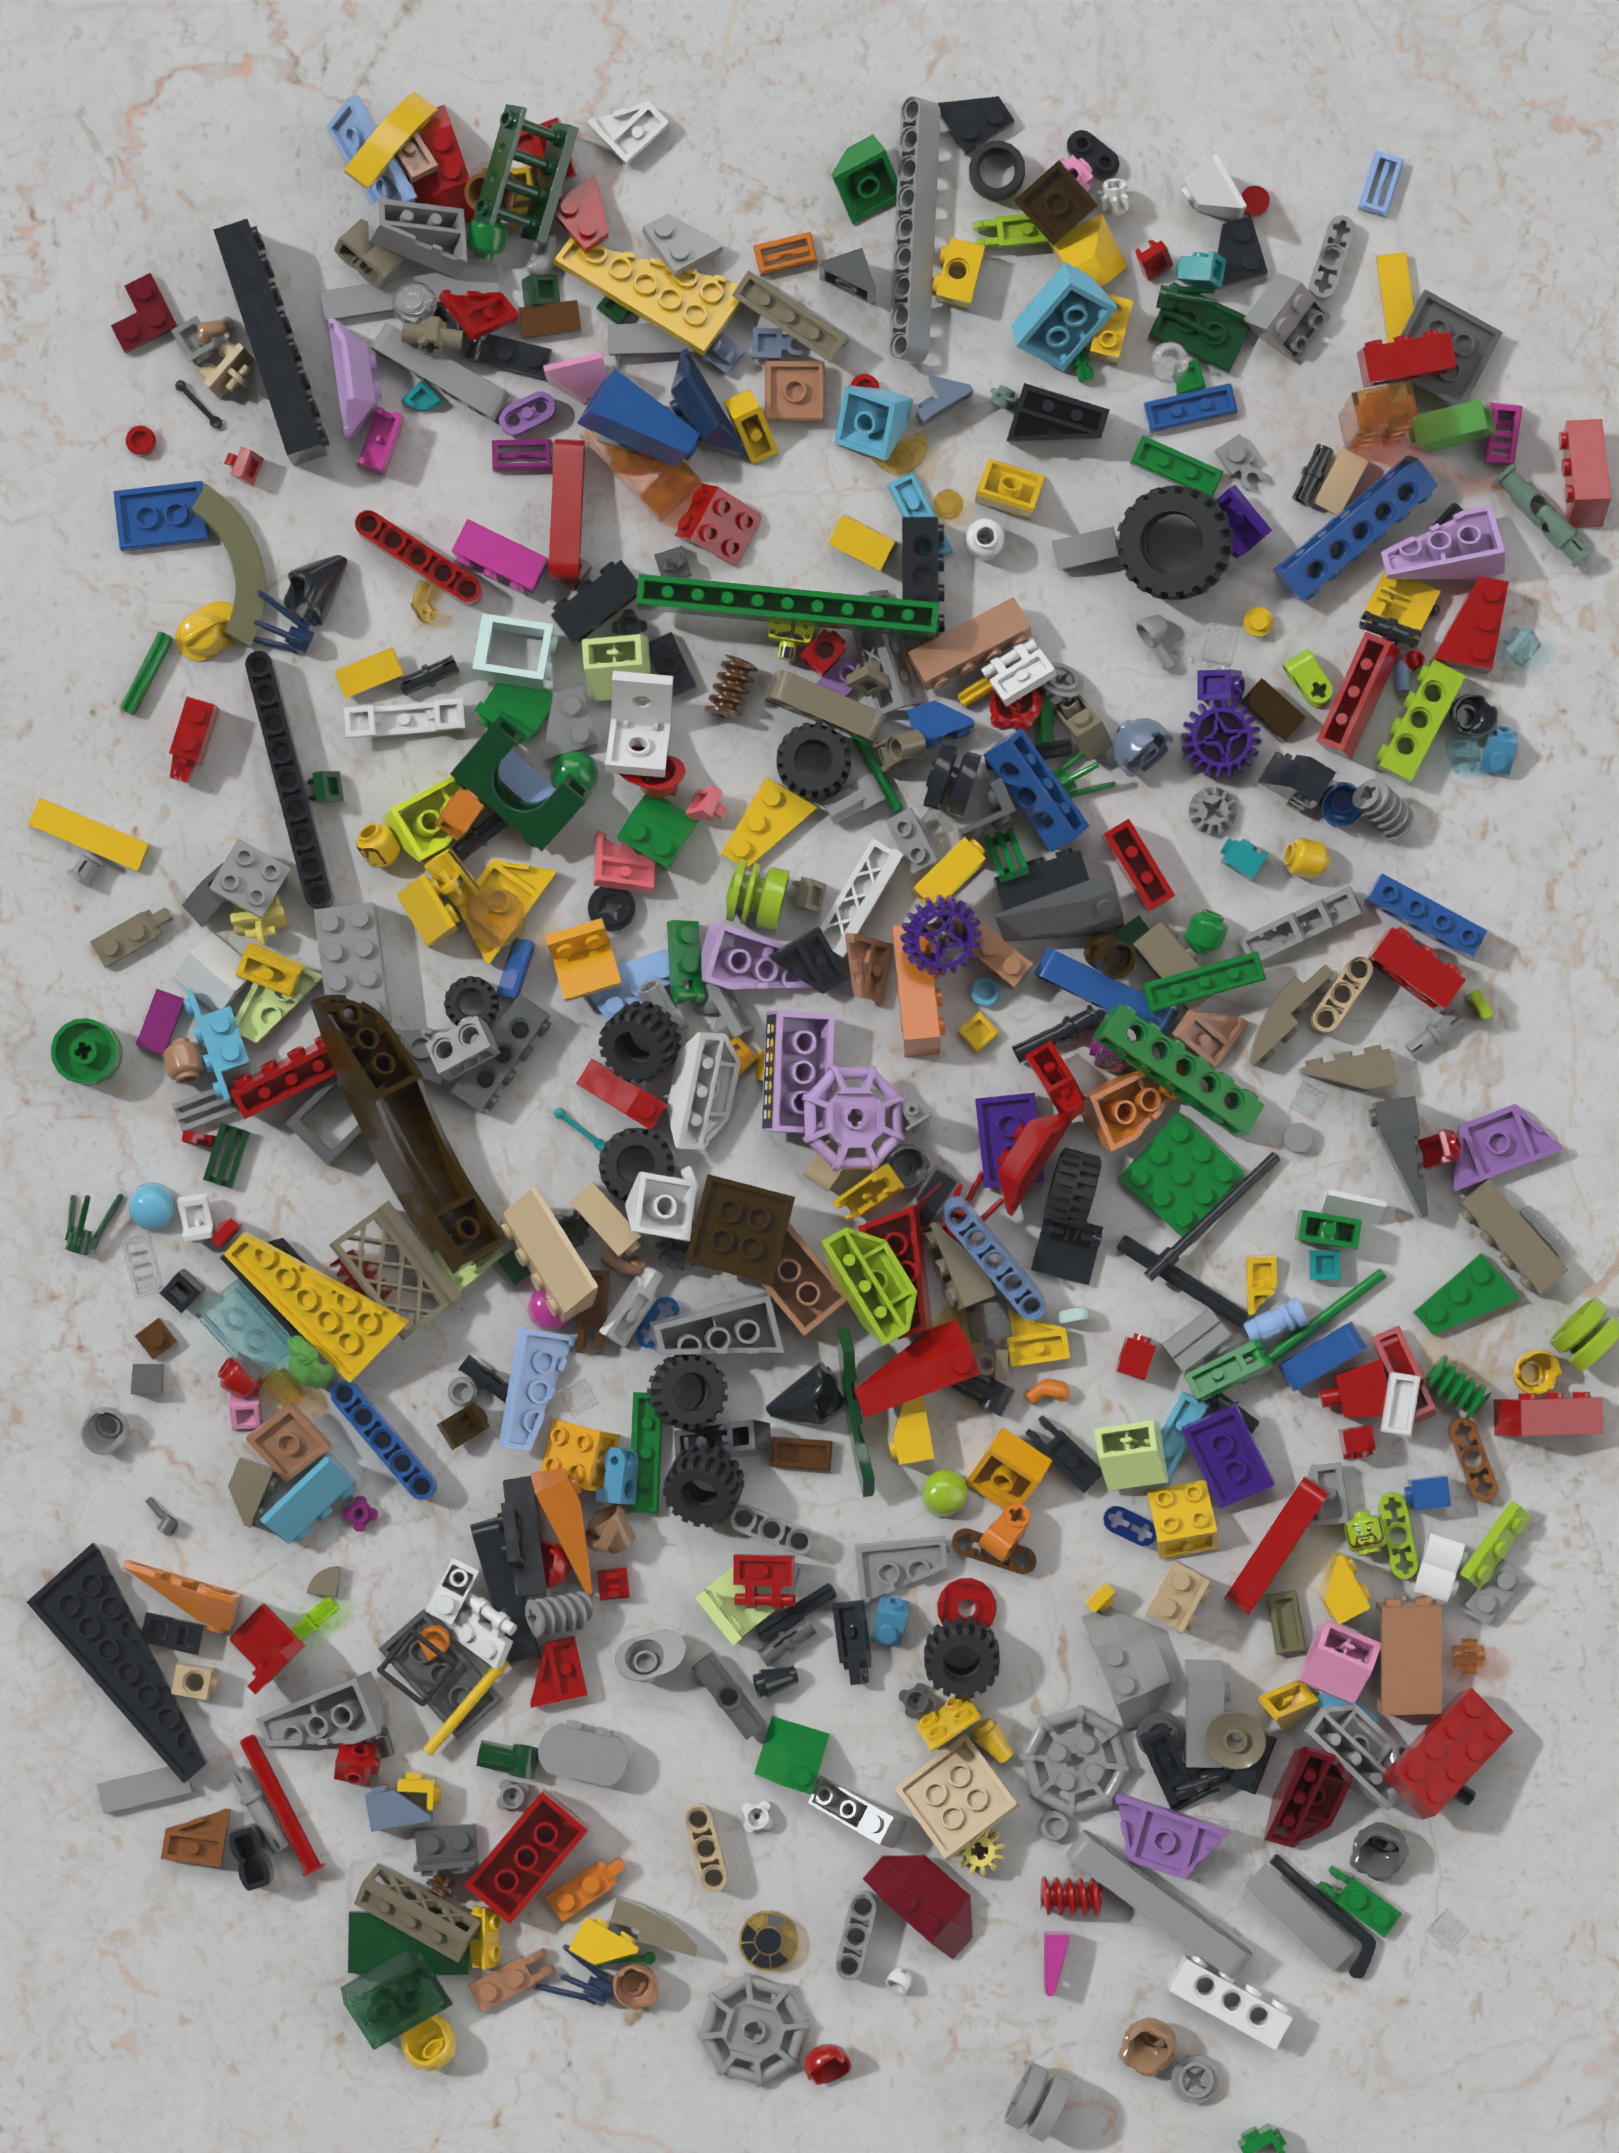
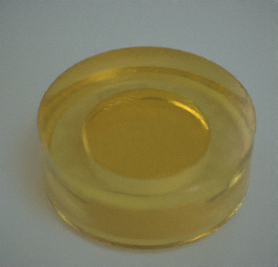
M945 489L935 496L933 509L939 518L953 520L962 512L963 500L955 490Z

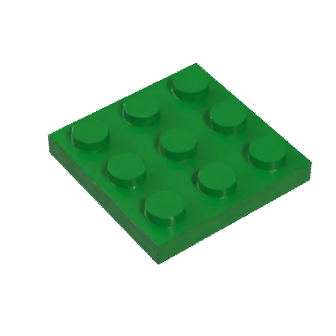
M1177 1112L1117 1179L1179 1236L1183 1237L1212 1209L1241 1177L1244 1171Z

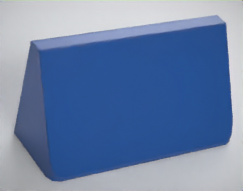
M521 938L513 939L497 988L498 995L515 1000L521 993L536 946L533 941Z

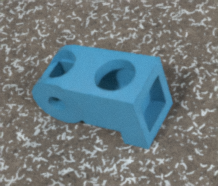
M610 1448L605 1453L603 1459L606 1469L604 1489H597L596 1501L636 1504L638 1455L630 1448Z

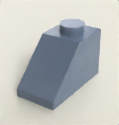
M389 1784L371 1787L372 1792L365 1795L371 1832L428 1822L433 1819L432 1811H427L425 1806L405 1792H398L397 1787L390 1789Z

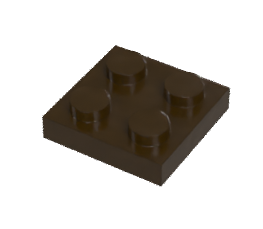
M1060 160L1014 200L1053 246L1098 206V203Z

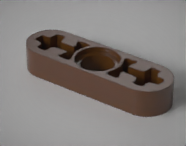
M961 1528L952 1537V1546L960 1555L1019 1574L1030 1573L1036 1566V1555L1028 1547L1017 1544L1012 1554L1021 1556L1022 1552H1027V1558L1031 1560L1030 1565L1025 1564L1023 1569L1018 1568V1562L1009 1559V1565L1003 1564L999 1559H989L983 1548H980V1556L974 1554L977 1548L967 1546L966 1550L960 1549L961 1544L957 1542L958 1537H964L965 1533L970 1534L971 1541L979 1543V1537H982L984 1534L982 1532Z

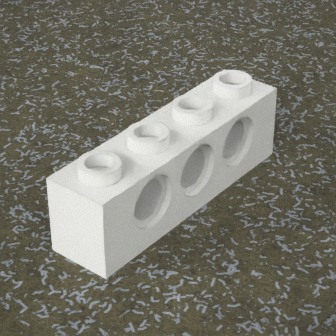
M1195 1954L1192 1958L1184 1955L1167 1986L1168 1990L1276 2050L1293 2020L1291 2014L1287 2012L1289 2007L1276 1999H1273L1270 2003L1261 1998L1262 1992L1255 1987L1246 1984L1245 1988L1234 1983L1236 1979H1231L1220 1971L1216 1973L1208 1968L1210 1963ZM1202 1978H1210L1213 1981L1212 1988L1207 1992L1197 1990V1983ZM1231 1992L1237 1993L1239 1995L1237 2005L1233 2007L1225 2006L1223 2003L1224 1997ZM1256 2007L1266 2010L1264 2019L1259 2022L1250 2019V2013Z

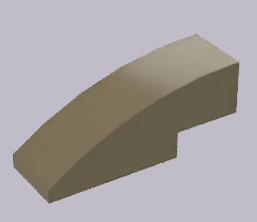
M617 1895L611 1923L638 1929L637 1942L696 1956L698 1946L670 1919L640 1902Z

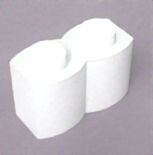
M1428 1533L1411 1591L1448 1602L1449 1597L1454 1598L1459 1587V1581L1455 1580L1458 1568H1464L1468 1557V1552L1464 1551L1465 1544Z

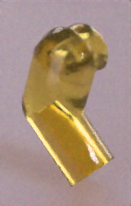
M418 580L410 605L418 620L429 624L434 622L438 615L437 610L433 608L428 600L432 584L424 580Z

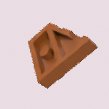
M225 1808L204 1817L201 1816L189 1822L166 1828L161 1859L222 1868L231 1809Z

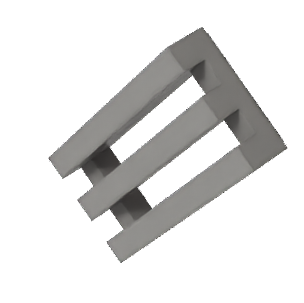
M226 1083V1087L232 1102L231 1107L193 1122L186 1123L185 1118L225 1104L224 1099H217L182 1113V1107L216 1095L214 1088L172 1104L182 1132L183 1130L188 1131L239 1112L231 1095L229 1083Z

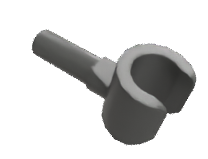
M149 1497L145 1502L157 1517L161 1519L157 1529L166 1536H172L178 1527L177 1520L162 1511L153 1498Z

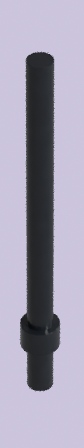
M1271 1152L1171 1248H1165L1159 1254L1160 1258L1144 1272L1145 1277L1153 1282L1167 1267L1172 1268L1180 1260L1179 1256L1281 1160L1275 1152Z

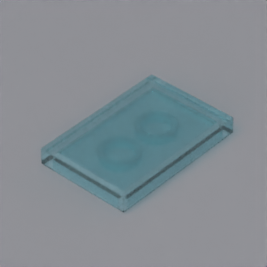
M239 1278L195 1313L199 1321L254 1381L258 1380L289 1354L287 1346L288 1338L291 1336Z

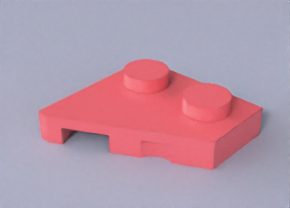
M597 831L595 835L593 885L652 894L655 880V862L643 855L636 854L633 849L623 843L621 846L616 845L605 838L606 833Z

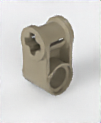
M917 729L892 735L872 744L873 748L878 750L883 764L881 768L883 773L905 766L907 762L922 755L926 749L925 738Z

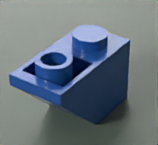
M935 700L906 710L911 730L917 729L923 734L926 749L941 745V739L951 735L954 739L971 734L969 729L974 728L975 725L973 718Z

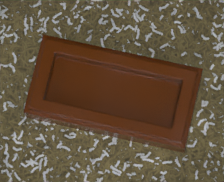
M577 300L518 308L523 339L582 331Z
M773 1436L770 1467L830 1471L833 1441Z

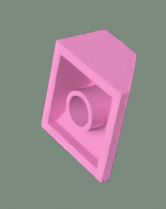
M602 352L543 366L548 384L583 405L590 402L601 382L607 377Z

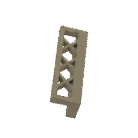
M749 270L732 294L739 301L829 363L833 361L841 347H845L849 342L848 338Z
M379 1863L362 1882L354 1902L360 1908L456 1962H459L464 1956L469 1941L482 1923L481 1920ZM377 1876H380L389 1881L390 1885H382L375 1881ZM402 1893H410L416 1897V1900H409ZM435 1907L441 1910L442 1914L436 1915L430 1912L428 1908ZM454 1922H462L470 1928L466 1932L455 1926Z

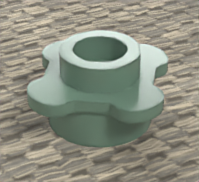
M999 385L998 389L993 387L990 390L993 393L990 401L1005 409L1011 410L1014 403L1017 404L1019 401L1014 396L1016 392L1003 385Z

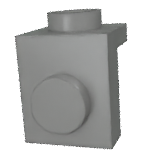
M197 315L172 329L171 333L188 362L196 359L197 363H200L213 355L210 349L214 348L216 344L212 340L207 344L197 340V327L201 324Z

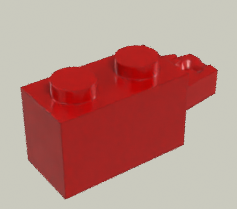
M186 696L169 754L172 755L169 776L171 779L188 784L197 764L203 765L220 710L215 704Z
M1051 1041L1025 1055L1036 1078L1058 1113L1064 1112L1072 1120L1086 1112L1083 1103L1086 1099L1074 1076Z

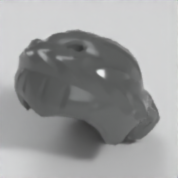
M1375 1822L1359 1830L1358 1835L1354 1839L1353 1853L1350 1856L1349 1863L1359 1873L1367 1874L1376 1881H1387L1391 1878L1392 1874L1400 1870L1406 1861L1409 1851L1406 1838L1398 1828L1383 1822Z

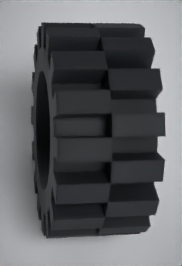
M467 976L466 978L457 979L458 981L452 983L449 986V990L446 991L444 1001L445 1012L451 1022L458 1026L462 1019L477 1015L487 1022L489 1026L490 1022L496 1018L497 1011H499V998L496 990L491 984L480 977ZM468 992H476L483 999V1007L475 1015L465 1014L460 1007L461 998Z

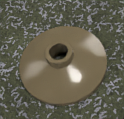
M1228 1711L1216 1716L1210 1722L1205 1734V1744L1208 1753L1218 1764L1230 1769H1244L1254 1765L1262 1757L1266 1747V1736L1261 1724L1251 1715L1240 1711ZM1237 1732L1242 1735V1738L1236 1740L1231 1734Z

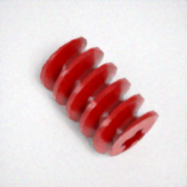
M1042 1876L1040 1910L1044 1906L1047 1915H1051L1053 1908L1057 1907L1059 1916H1063L1067 1907L1070 1910L1071 1916L1075 1917L1077 1909L1081 1908L1083 1917H1087L1089 1910L1093 1909L1095 1917L1099 1918L1102 1908V1884L1100 1883V1886L1097 1887L1095 1879L1091 1878L1087 1887H1085L1083 1879L1078 1878L1075 1886H1073L1071 1878L1066 1877L1063 1886H1061L1059 1878L1054 1877L1051 1885H1049L1047 1877Z

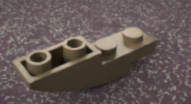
M1326 964L1304 984L1297 976L1293 977L1272 1001L1259 1024L1251 1046L1249 1062L1252 1065L1258 1061L1263 1065L1276 1053L1272 1048L1280 1040L1285 1044L1297 1033L1294 1027L1299 1022L1291 1013L1294 1011L1298 1015L1311 1003L1307 998L1315 990L1320 994L1332 983L1329 977L1334 972Z

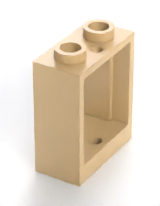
M592 1182L570 1202L619 1257L624 1254L630 1257L642 1246L639 1240L643 1236L640 1233L631 1232L629 1220L596 1183Z

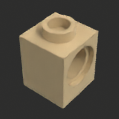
M185 1662L177 1663L171 1694L208 1700L211 1697V1693L216 1694L219 1676H215L216 1668ZM193 1673L201 1675L204 1680V1685L199 1690L192 1688L189 1684V1677Z

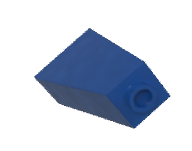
M616 369L601 382L577 422L586 429L674 467L683 459L690 460L698 449L695 442L701 434Z

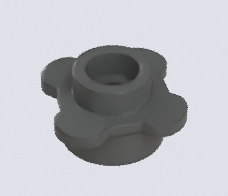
M917 1683L914 1688L909 1690L903 1689L899 1693V1700L906 1707L905 1714L910 1718L916 1717L917 1713L924 1710L930 1711L933 1708V1701L928 1699L926 1694L927 1687L923 1683ZM915 1697L919 1699L918 1703L913 1702Z

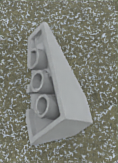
M369 1671L256 1718V1721L267 1747L300 1746L302 1744H355L381 1733L382 1697L373 1675Z

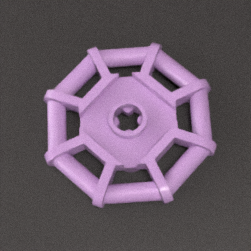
M832 1065L809 1093L804 1094L802 1097L804 1102L805 1136L802 1137L804 1143L808 1142L831 1166L830 1168L833 1171L837 1172L839 1169H870L875 1171L879 1169V1164L899 1142H904L905 1135H903L902 1100H904V1096L902 1093L899 1094L876 1071L877 1067L873 1065L868 1067H837ZM843 1079H863L861 1087L847 1088ZM835 1083L838 1091L829 1098L828 1102L819 1099ZM873 1084L887 1100L881 1102L879 1099H876L870 1090L871 1085ZM816 1106L824 1109V1128L818 1131ZM889 1106L891 1129L885 1127V1108ZM852 1109L855 1110L856 1115H861V1121L856 1122V1127L852 1126V1123L848 1121V1115L851 1114ZM828 1134L829 1138L839 1145L837 1154L819 1137ZM881 1134L886 1135L888 1138L874 1152L871 1146L874 1143L873 1141ZM848 1148H862L865 1157H845Z

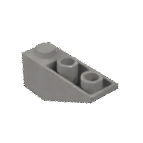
M821 1776L808 1801L812 1806L877 1844L893 1849L908 1822Z

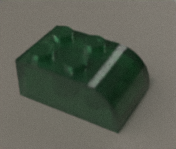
M416 1950L400 1953L340 1987L345 2007L373 2050L453 2005L451 1998L423 1954Z

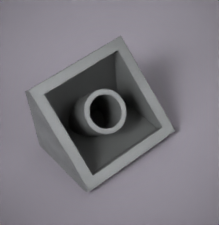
M863 248L821 262L819 266L820 280L873 305L876 287Z

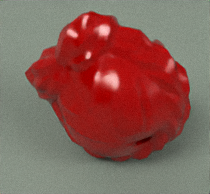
M1036 688L1024 695L1020 702L1016 700L1010 705L1005 706L994 691L991 703L989 704L991 725L1003 731L1008 729L1018 730L1020 728L1028 730L1034 723V719L1040 715L1043 696Z

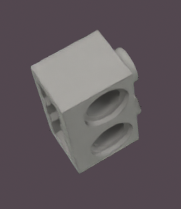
M477 1015L462 1019L458 1026L436 1033L432 1040L425 1043L437 1073L447 1081L500 1054L487 1022ZM479 1033L478 1040L470 1045L472 1036ZM453 1047L452 1054L448 1058H444L445 1052Z

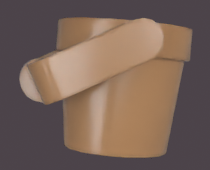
M619 1504L597 1510L588 1522V1527L585 1531L586 1544L595 1552H605L608 1550L611 1554L619 1553L628 1548L636 1538L625 1517V1512Z

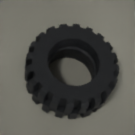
M1170 485L1150 490L1149 493L1139 496L1132 507L1127 508L1124 513L1125 518L1123 522L1119 523L1117 529L1120 534L1119 540H1116V549H1119L1120 557H1118L1120 566L1125 568L1126 577L1137 585L1136 588L1158 599L1183 600L1207 592L1211 586L1216 585L1221 580V575L1227 571L1230 565V555H1233L1232 537H1234L1233 528L1229 526L1228 520L1230 519L1227 513L1222 511L1219 507L1220 504L1214 498H1210L1206 495L1207 493L1199 489ZM1172 514L1186 516L1195 522L1201 531L1203 547L1199 558L1192 566L1182 571H1168L1161 568L1154 562L1148 549V537L1154 524L1161 518Z

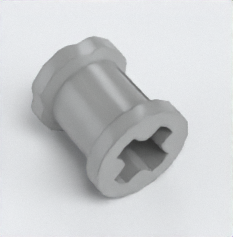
M82 848L80 851L81 857L73 869H68L66 874L89 888L91 885L89 881L97 869L103 867L105 863Z

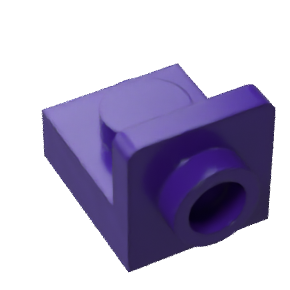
M1197 670V700H1242V694L1245 691V679L1242 676L1241 670Z

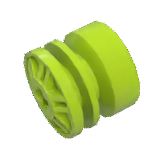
M740 859L738 867L731 876L725 902L727 910L726 920L734 922L737 909L743 910L741 924L745 925L752 912L757 914V928L776 932L790 871L770 867L765 879L759 878L760 866L758 863H755L752 874L746 875L748 861Z

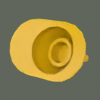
M214 601L187 616L179 624L176 631V644L179 651L186 658L193 661H205L231 646L235 640L223 632L230 619L233 604L226 601Z

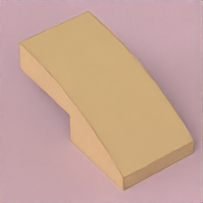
M1342 447L1313 503L1338 515L1346 506L1369 460Z

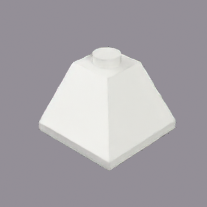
M1217 154L1183 178L1181 184L1183 189L1180 190V193L1188 206L1192 204L1195 211L1230 221L1242 218L1247 205Z

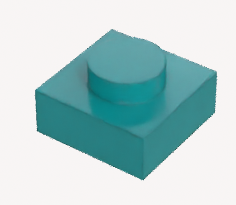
M1309 1250V1280H1340V1250Z

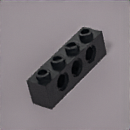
M902 517V599L926 600L936 603L944 602V584H938V572H944V554H938V542H944V524H938V517ZM924 540L931 544L932 550L928 555L920 556L915 552V545L919 541ZM925 570L932 575L930 584L920 586L915 582V575L919 571ZM938 613L936 637L939 636V632H945L944 614ZM903 635V639H934Z

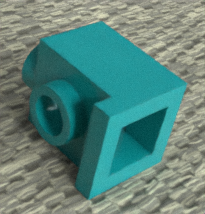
M1209 251V254L1194 252L1192 256H1181L1176 267L1177 279L1188 287L1221 289L1226 259L1215 251Z
M1228 838L1219 852L1224 855L1220 861L1222 864L1249 881L1254 878L1269 853L1264 850L1261 854H1258L1256 852L1257 847L1249 841L1242 839L1239 842Z

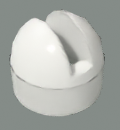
M902 1967L895 1968L890 1972L885 1983L891 1990L899 1994H906L912 1983L911 1974L909 1971L906 1975L902 1973Z

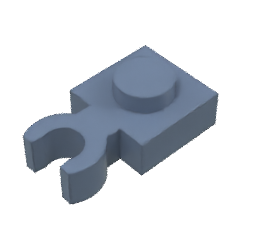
M753 327L752 359L781 360L782 352H787L792 357H801L802 350L793 349L791 344L796 339L790 335L782 337L783 330L780 328Z

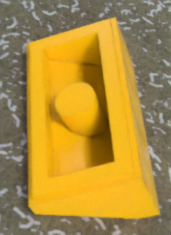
M249 943L244 949L236 976L292 997L305 964L254 943Z

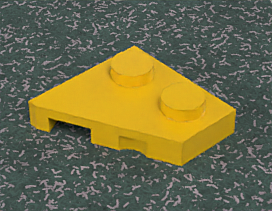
M1008 1309L1002 1310L1010 1367L1070 1359L1066 1328L1038 1319L1030 1321L1023 1318L1019 1313Z

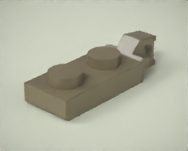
M166 908L154 914L148 909L93 939L90 943L104 967L107 968L158 939L157 936L163 933L160 927L173 920Z

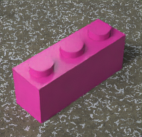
M469 519L466 520L451 550L453 555L457 557L455 560L457 563L469 569H472L473 565L484 570L482 574L496 582L500 578L510 582L509 588L525 595L526 591L532 594L535 593L549 564L547 557Z

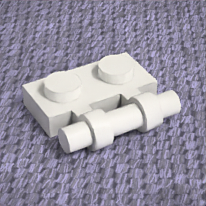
M1032 638L1023 644L1020 642L1012 646L1013 650L1000 658L998 656L989 660L990 664L981 669L986 679L997 674L989 681L1005 706L1010 705L1057 676L1054 667L1041 649L1031 655L1029 654L1038 648ZM1020 660L1019 662H1017V663L1014 664L1013 666L1009 667L1008 669L1006 668V667H1008L1009 665L1013 664L1014 662Z
M471 1593L467 1596L465 1603L472 1607V1611L470 1609L462 1611L452 1637L493 1668L503 1667L513 1643L512 1640L505 1636V1632L508 1635H513L517 1630V1625L511 1622L510 1617L503 1611L498 1612L493 1609L491 1603L484 1597L478 1598ZM486 1618L492 1622L491 1625L485 1621Z

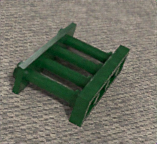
M506 104L504 112L500 117V127L481 194L475 205L473 221L494 225L496 218L522 227L520 238L546 244L579 128L570 124L553 122L550 129L526 120L527 108ZM521 131L547 140L543 158L516 148ZM513 160L539 169L535 187L508 177ZM504 189L531 198L526 216L500 207Z

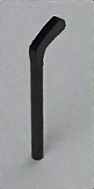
M1276 1853L1269 1863L1361 1943V1950L1350 1966L1349 1974L1353 1978H1363L1376 1948L1374 1937Z

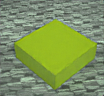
M1479 989L1465 996L1466 1001L1479 1021H1483L1494 1014Z

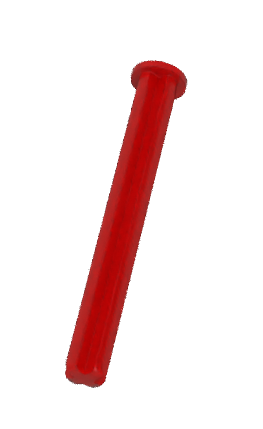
M252 1734L243 1738L240 1741V1745L305 1871L303 1876L305 1877L324 1867L325 1864H320L256 1736Z

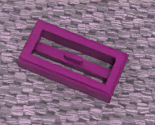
M492 440L493 472L552 470V440ZM545 447V452L498 453V448ZM546 458V462L498 463V460Z

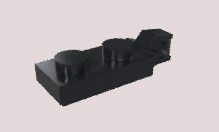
M864 1599L832 1603L839 1663H843L844 1670H849L851 1685L868 1683V1668L871 1667L872 1658Z

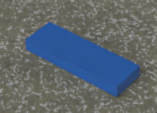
M1231 383L1148 401L1143 404L1150 433L1229 416L1238 412Z

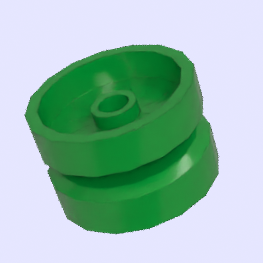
M88 1018L74 1019L64 1024L54 1035L51 1044V1059L57 1072L67 1080L85 1086L99 1085L111 1079L119 1069L123 1057L122 1044L116 1032L106 1024ZM86 1047L92 1048V1051L88 1053V1058H85L83 1055Z

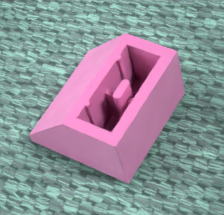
M1326 1620L1316 1628L1298 1682L1349 1704H1354L1373 1671L1381 1649V1643Z

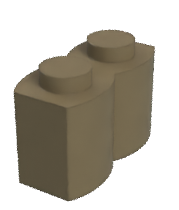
M360 219L338 239L334 249L336 254L347 265L357 269L359 274L369 284L378 289L401 269L406 258L369 242L368 222Z

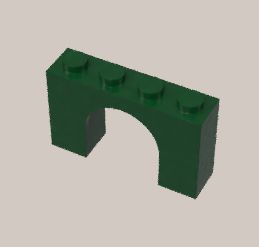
M499 715L458 762L450 775L454 777L455 782L461 788L468 789L474 793L485 808L492 809L498 814L506 826L517 830L527 844L534 848L537 847L542 852L585 804L592 792L569 773L554 791L541 801L524 802L512 797L504 789L500 781L499 766L502 759L516 745L523 733L502 715Z

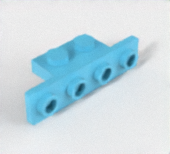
M186 990L188 999L183 1001L188 1016L195 1015L198 1026L194 1027L193 1030L199 1045L204 1043L208 1054L203 1055V1059L208 1073L215 1072L218 1082L212 1083L217 1099H224L226 1106L231 1105L232 1102L222 1073L250 1064L231 1007L201 1015L193 990Z

